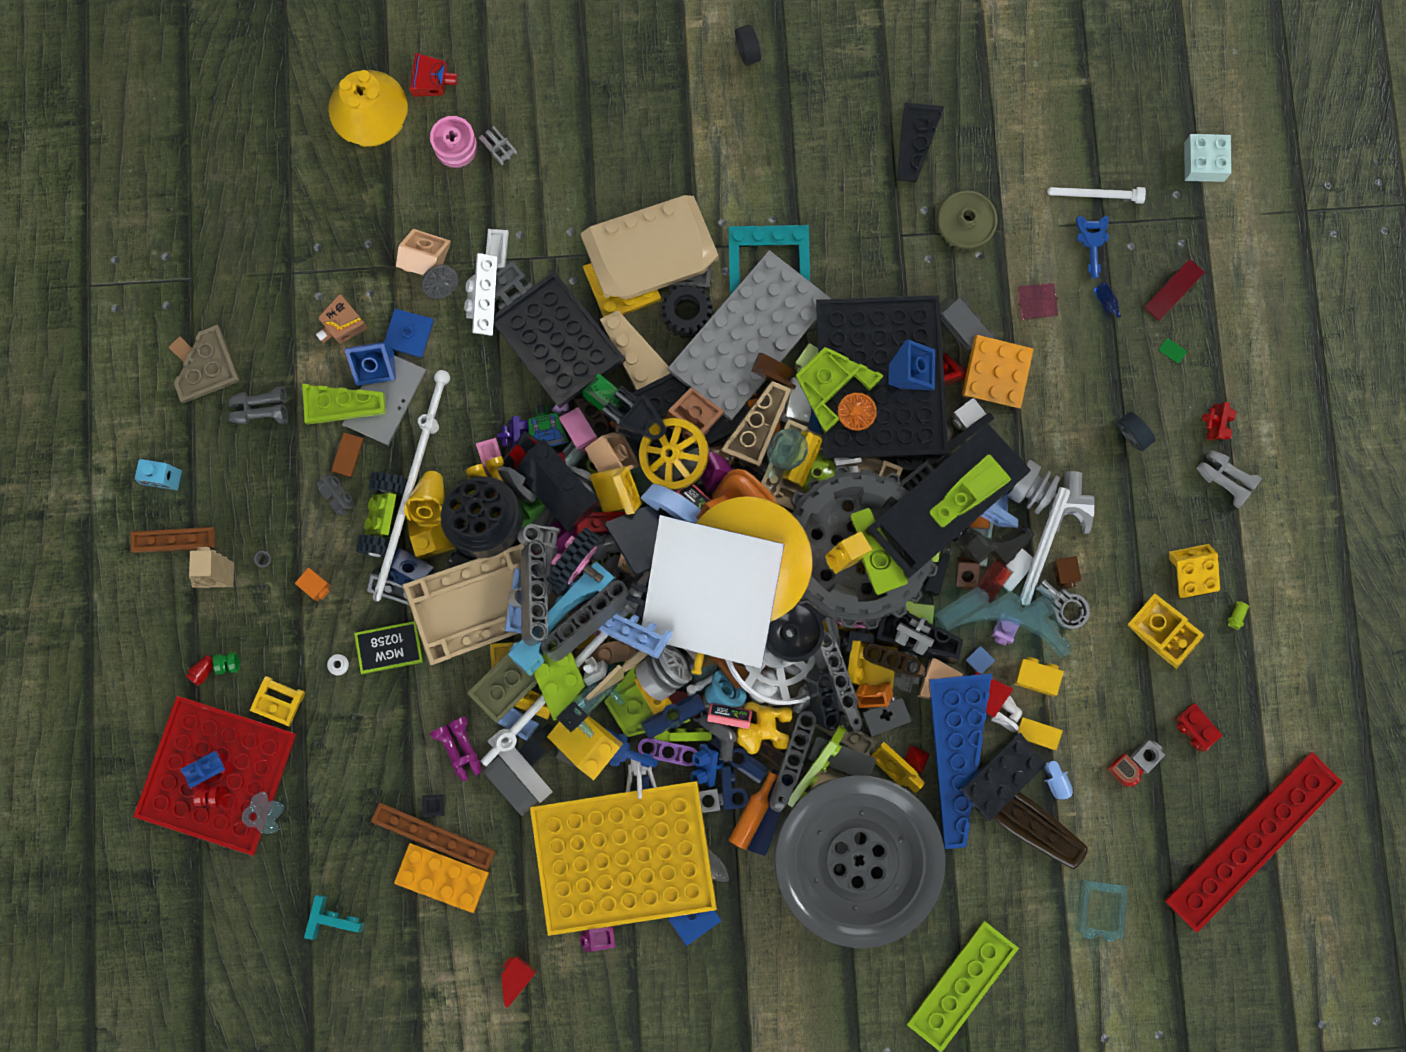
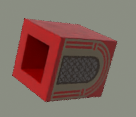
M1121 754L1106 768L1123 787H1129L1130 785L1134 787L1142 780L1140 776L1144 773L1127 754Z

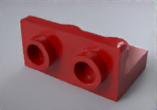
M1196 703L1190 705L1174 719L1177 722L1176 726L1179 731L1189 736L1191 745L1197 751H1208L1209 747L1223 736Z

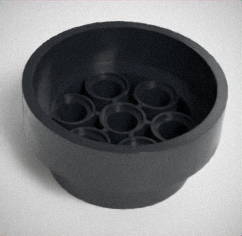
M474 477L459 483L448 494L441 510V526L447 539L458 551L473 558H489L504 552L516 541L518 532L523 526V509L514 492L504 482L492 477ZM476 490L474 494L468 495L469 492ZM496 493L493 498L488 499L490 494ZM457 504H461L460 508L453 510ZM481 508L478 513L473 514L475 509ZM496 512H501V514L498 517L493 518V515ZM461 523H466L463 528L458 529ZM481 527H486L483 532L478 533Z

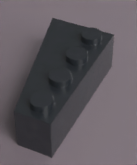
M907 610V613L900 618L890 614L880 619L874 644L896 647L898 651L930 659L935 658L941 662L956 665L958 662L963 639L936 627L925 620L924 625L931 629L928 634L921 630L920 633L934 639V642L923 655H920L912 650L917 642L916 639L909 637L904 646L896 642L895 638L900 622L916 630V627L909 623L912 619L920 622L922 618L909 613L910 611Z

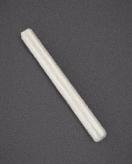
M1060 487L1019 598V603L1022 605H1030L1068 500L1069 489Z

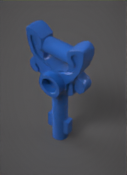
M1082 216L1076 218V226L1079 231L1076 237L1079 243L1083 242V246L1089 248L1090 264L1087 267L1091 279L1099 278L1098 273H1101V264H1098L1097 248L1101 247L1103 242L1105 243L1109 240V234L1105 233L1109 223L1108 216L1102 217L1099 221H1086ZM1086 229H1099V232L1091 233Z
M605 728L623 743L609 761L611 766L617 767L620 762H624L627 758L638 761L642 766L648 768L650 766H657L658 760L653 758V755L648 753L641 754L630 750L627 735H618L614 731Z

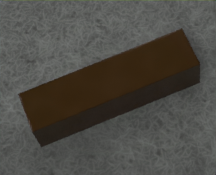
M763 740L757 752L780 767L784 753ZM788 758L790 765L797 766L795 760ZM802 766L798 778L799 780H801L802 776L807 770V768L804 766Z

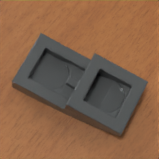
M499 466L498 472L503 482L511 488L516 497L521 501L534 503L537 496L522 486L526 478L510 467Z

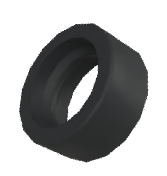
M749 24L736 28L734 31L736 44L744 65L748 66L760 62L761 51L753 27Z

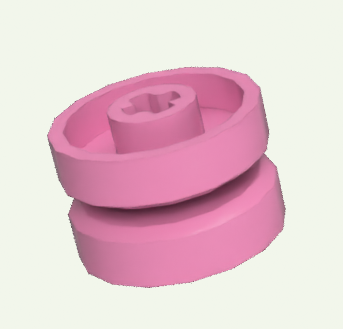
M447 116L434 124L430 132V141L437 159L449 167H462L469 164L477 153V141L471 125L465 119L458 116Z

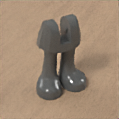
M277 386L271 392L248 396L245 392H242L227 399L228 407H244V411L228 413L229 422L248 424L252 419L269 417L274 418L279 424L288 423V412L283 405L287 402V393L284 386ZM267 403L277 404L269 407L252 409V405Z

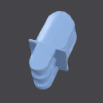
M1056 761L1047 762L1045 770L1049 779L1044 781L1048 783L1056 799H1068L1073 794V788L1067 776L1068 772L1062 773Z

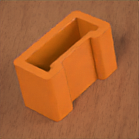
M883 682L881 685L863 683L859 685L855 693L858 708L888 707L893 697L889 682Z

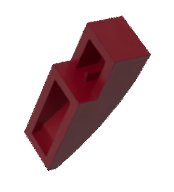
M1189 259L1144 309L1156 320L1160 321L1205 272Z

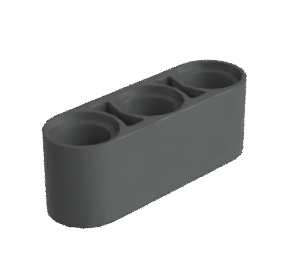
M499 756L482 770L521 816L529 811L530 807L538 803L533 794Z

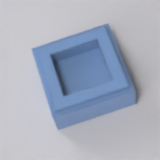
M981 646L965 660L975 672L981 674L995 662Z

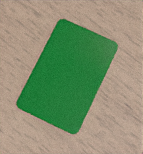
M1169 338L1159 348L1160 352L1177 364L1181 362L1187 353L1185 349Z

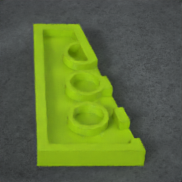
M841 725L838 726L832 739L828 740L819 754L820 756L816 757L808 772L803 775L793 789L787 803L789 806L793 807L796 802H799L807 794L805 790L808 786L811 788L814 786L819 778L816 776L818 772H824L830 764L828 761L831 755L835 757L842 746L839 743L847 729Z

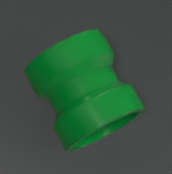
M230 652L228 655H214L213 666L216 675H222L225 672H239L240 663L237 652Z

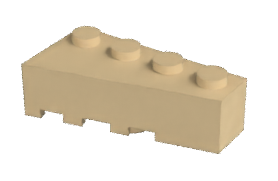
M618 310L600 319L605 334L625 357L626 361L622 363V366L635 391L671 374L667 371L669 366Z
M771 381L720 449V452L759 467L791 389Z
M197 547V551H190L189 578L192 588L233 587L234 562L228 560L222 554L210 550L209 547Z

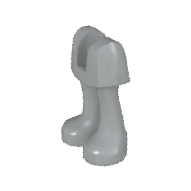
M1210 450L1206 455V459L1216 468L1214 469L1207 463L1201 462L1196 469L1209 483L1214 481L1227 489L1234 496V506L1239 509L1262 478L1258 475H1249L1237 469L1228 462L1230 457ZM1224 471L1227 474L1234 477L1236 480L1241 482L1245 488L1241 487L1240 485L1236 484L1235 482L1224 476L1222 472Z

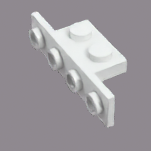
M478 253L476 257V274L466 282L468 297L465 301L464 309L467 311L466 318L473 319L472 333L493 335L497 257Z

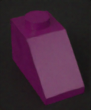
M713 452L708 453L707 466L700 477L708 493L714 492L723 477L729 471L734 470L729 466L727 459Z

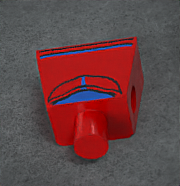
M415 53L409 88L413 97L441 96L445 94L446 85L457 86L458 74L448 73L445 61Z

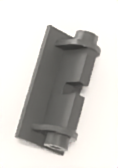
M326 475L321 477L322 480L317 483L318 489L326 500L333 496L334 499L329 504L336 514L344 516L348 512L346 509L356 507L352 497L344 491L340 481L335 476Z

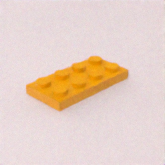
M409 843L394 884L475 913L490 872Z

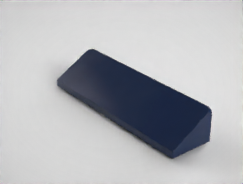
M773 769L772 773L777 775L779 770ZM782 777V783L785 786H790V779ZM775 781L768 795L769 807L747 849L763 856L767 855L781 812H776L770 807Z

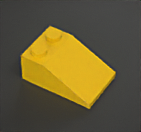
M576 708L573 710L578 716L581 715ZM590 716L572 732L559 721L547 736L576 767L592 780H595L623 744Z

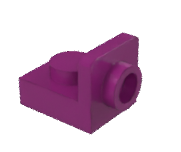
M613 926L581 931L580 944L584 952L615 948Z

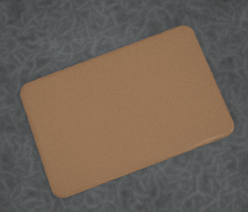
M178 337L169 346V349L184 362L192 347L181 337Z

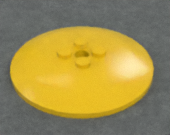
M751 496L736 497L713 506L696 522L697 524L784 544L770 622L785 615L800 601L811 579L813 557L806 532L799 521L788 510L764 498Z

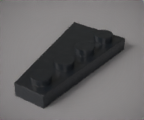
M904 103L897 181L917 182L944 106Z

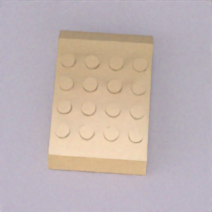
M523 544L510 547L499 555L489 558H478L402 585L430 665L519 634L504 631L514 569H521L520 553L524 548ZM532 611L533 615L537 617L536 612Z

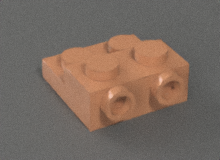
M691 387L668 410L664 419L679 418L689 421L697 426L705 436L723 415L724 410ZM670 426L669 428L674 430L675 426ZM682 427L681 433L684 440L693 436L690 431Z

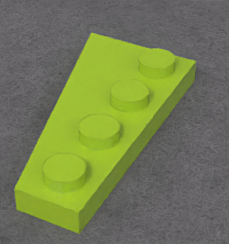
M302 384L304 420L307 425L386 414V400L383 392Z

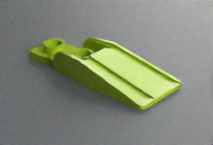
M987 455L954 485L939 504L930 510V515L943 528L958 515L961 516L986 500L1010 482L1011 478L991 455Z
M866 508L851 514L850 519L856 533L862 531L872 548V551L861 560L875 593L880 595L906 585L908 580L904 576L903 570L871 535L868 536L865 533V530L875 522L871 510ZM879 527L877 530H878V531L882 534V536L886 539L885 535L883 534L882 530H881L880 527Z

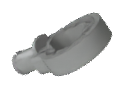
M1045 579L1039 582L1040 585H1037L1035 589L1042 593L1051 603L1047 607L1052 611L1053 618L1059 626L1066 629H1076L1087 622L1090 609L1087 601L1082 596L1070 594L1064 588L1057 591ZM1068 602H1074L1078 607L1083 606V609H1079L1078 617L1073 621L1067 620L1063 615L1064 606ZM1064 622L1076 623V624L1070 626V625L1065 624Z

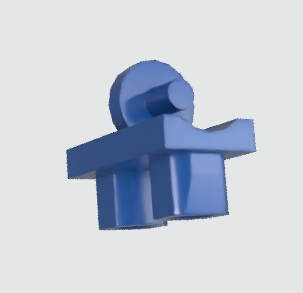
M705 743L700 745L699 752L693 754L692 761L697 766V770L691 772L690 779L693 782L697 781L698 784L704 783L708 787L715 786L717 769H721L724 766V761L719 760V753L709 749Z
M213 751L181 769L189 788H193L226 770L217 751Z

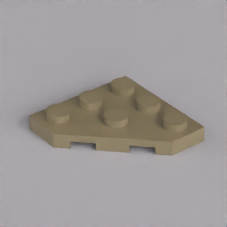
M218 325L198 332L195 338L196 342L183 363L184 367L179 377L177 376L174 382L180 402L183 404L240 382L222 331Z

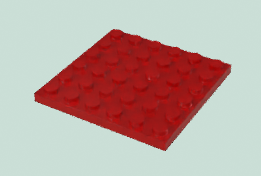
M177 696L133 817L255 856L297 734ZM213 751H217L226 770L198 785H204L208 788L220 786V804L218 807H210L209 805L197 807L194 804L195 787L189 788L181 769Z

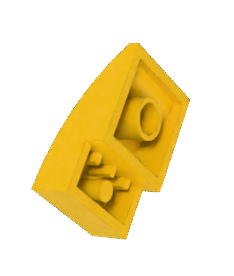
M1155 593L1128 623V626L1149 647L1175 669L1182 664L1205 635L1190 624L1184 615Z

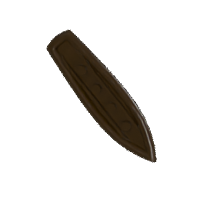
M1020 792L993 818L995 822L1011 834L1071 869H1076L1086 857L1088 847L1042 807Z

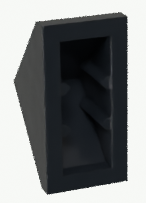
M550 723L532 735L518 750L531 767L556 746L547 737L554 729Z

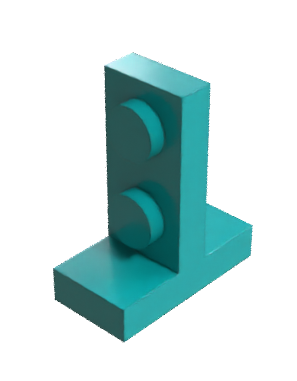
M315 895L304 938L310 940L317 939L321 924L357 933L363 931L364 923L359 922L358 917L347 915L346 918L338 917L339 913L333 911H326V914H324L328 896Z

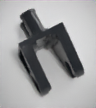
M623 386L619 388L614 397L628 407V411L623 414L610 402L601 411V413H604L615 422L613 429L615 433L641 442L642 438L645 437L652 440L651 445L665 434V424L644 394L640 397H634ZM654 424L660 428L658 435H652L649 431V428Z

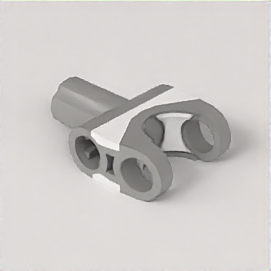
M1064 472L1063 488L1069 489L1070 494L1056 532L1060 530V523L1063 517L1070 514L1077 517L1080 521L1082 533L1089 534L1094 517V496L1082 495L1081 472ZM1057 493L1054 494L1053 498L1050 501L1049 515L1053 507Z

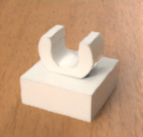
M593 657L585 660L583 680L587 686L606 677L608 665L604 660L597 663Z

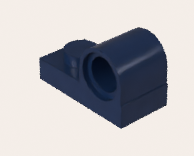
M722 767L723 810L743 808L748 802L747 793L743 789L731 788V784H735V771H731V767ZM739 792L744 796L742 804L736 805L732 802V795Z

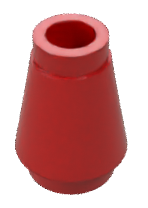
M206 655L187 670L188 673L185 677L196 686H199L201 683L204 684L214 667L213 659Z

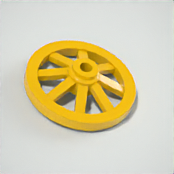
M679 418L664 419L662 421L666 428L675 426L670 443L664 434L659 439L663 447L650 446L652 440L643 437L639 448L640 465L644 474L652 483L668 489L686 488L695 483L703 474L708 462V444L701 430L693 423ZM654 424L649 428V431L652 435H658L660 428ZM682 427L693 434V436L677 444ZM697 441L699 455L684 453L683 449ZM670 450L673 452L671 457L669 456ZM648 452L660 454L661 457L650 466ZM682 459L698 462L691 474L682 464ZM666 462L665 480H663L654 472ZM673 464L685 479L672 482Z

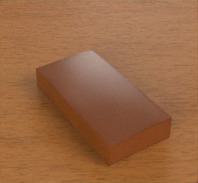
M343 433L331 472L350 478L353 477L364 442L363 438Z

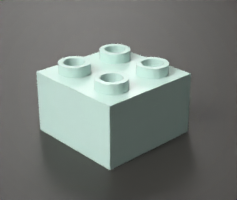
M1190 134L1184 142L1185 181L1225 182L1231 174V135Z

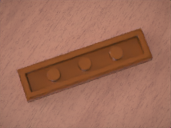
M214 527L131 532L132 553L197 550V547L215 549Z

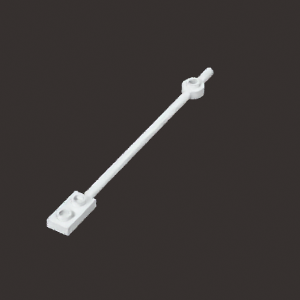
M647 571L637 583L646 586L650 572ZM633 588L629 590L631 595L639 598L643 594L642 591H636ZM629 602L622 609L619 616L625 618L630 612L634 615L638 604ZM600 632L576 657L575 661L578 668L608 635ZM543 694L510 730L502 729L496 733L494 737L495 746L481 760L485 766H488L501 751H510L515 747L517 742L515 735L546 703Z

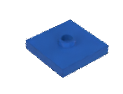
M394 309L384 342L393 351L423 358L434 319Z
M715 910L668 917V920L686 946L722 921Z

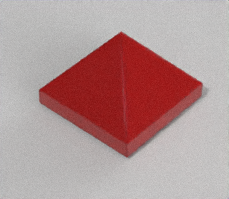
M910 745L904 760L915 771L922 773L930 754Z

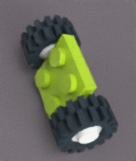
M383 472L371 473L368 489L382 494L372 495L368 502L369 514L364 523L365 534L359 535L356 552L372 557H385L390 539H385L382 536L389 535L395 499L399 496L403 497L407 478Z

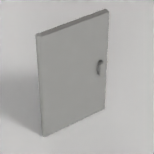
M395 355V380L366 384L360 388V390L383 392L386 400V414L346 419L342 423L343 427H348L388 446L427 371Z

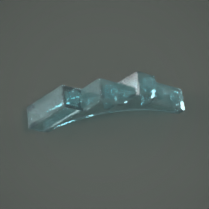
M978 586L934 615L941 628L946 631L975 621L993 620L1009 622L1038 635L1051 646L1060 659L1072 653L1069 641L1065 637L1062 638L1058 631L1060 629L1057 623L1049 619V616L1055 613L1053 610L1055 606L1044 595L1024 608L1021 606L1022 601L1016 593L1013 594L1012 591L990 604L988 602L990 600L988 594L984 589L980 590Z

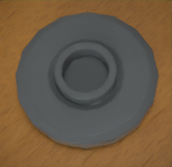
M436 265L428 269L423 275L421 287L430 298H444L456 289L458 275L449 265Z

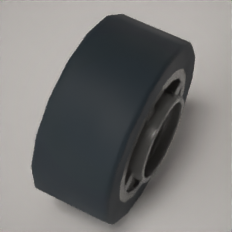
M1128 412L1117 421L1122 434L1138 450L1144 451L1155 442L1154 434L1135 413Z

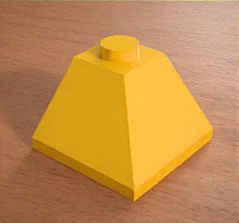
M414 520L407 521L410 540L417 558L423 560L456 549L445 536L441 521L439 525L433 527H421Z

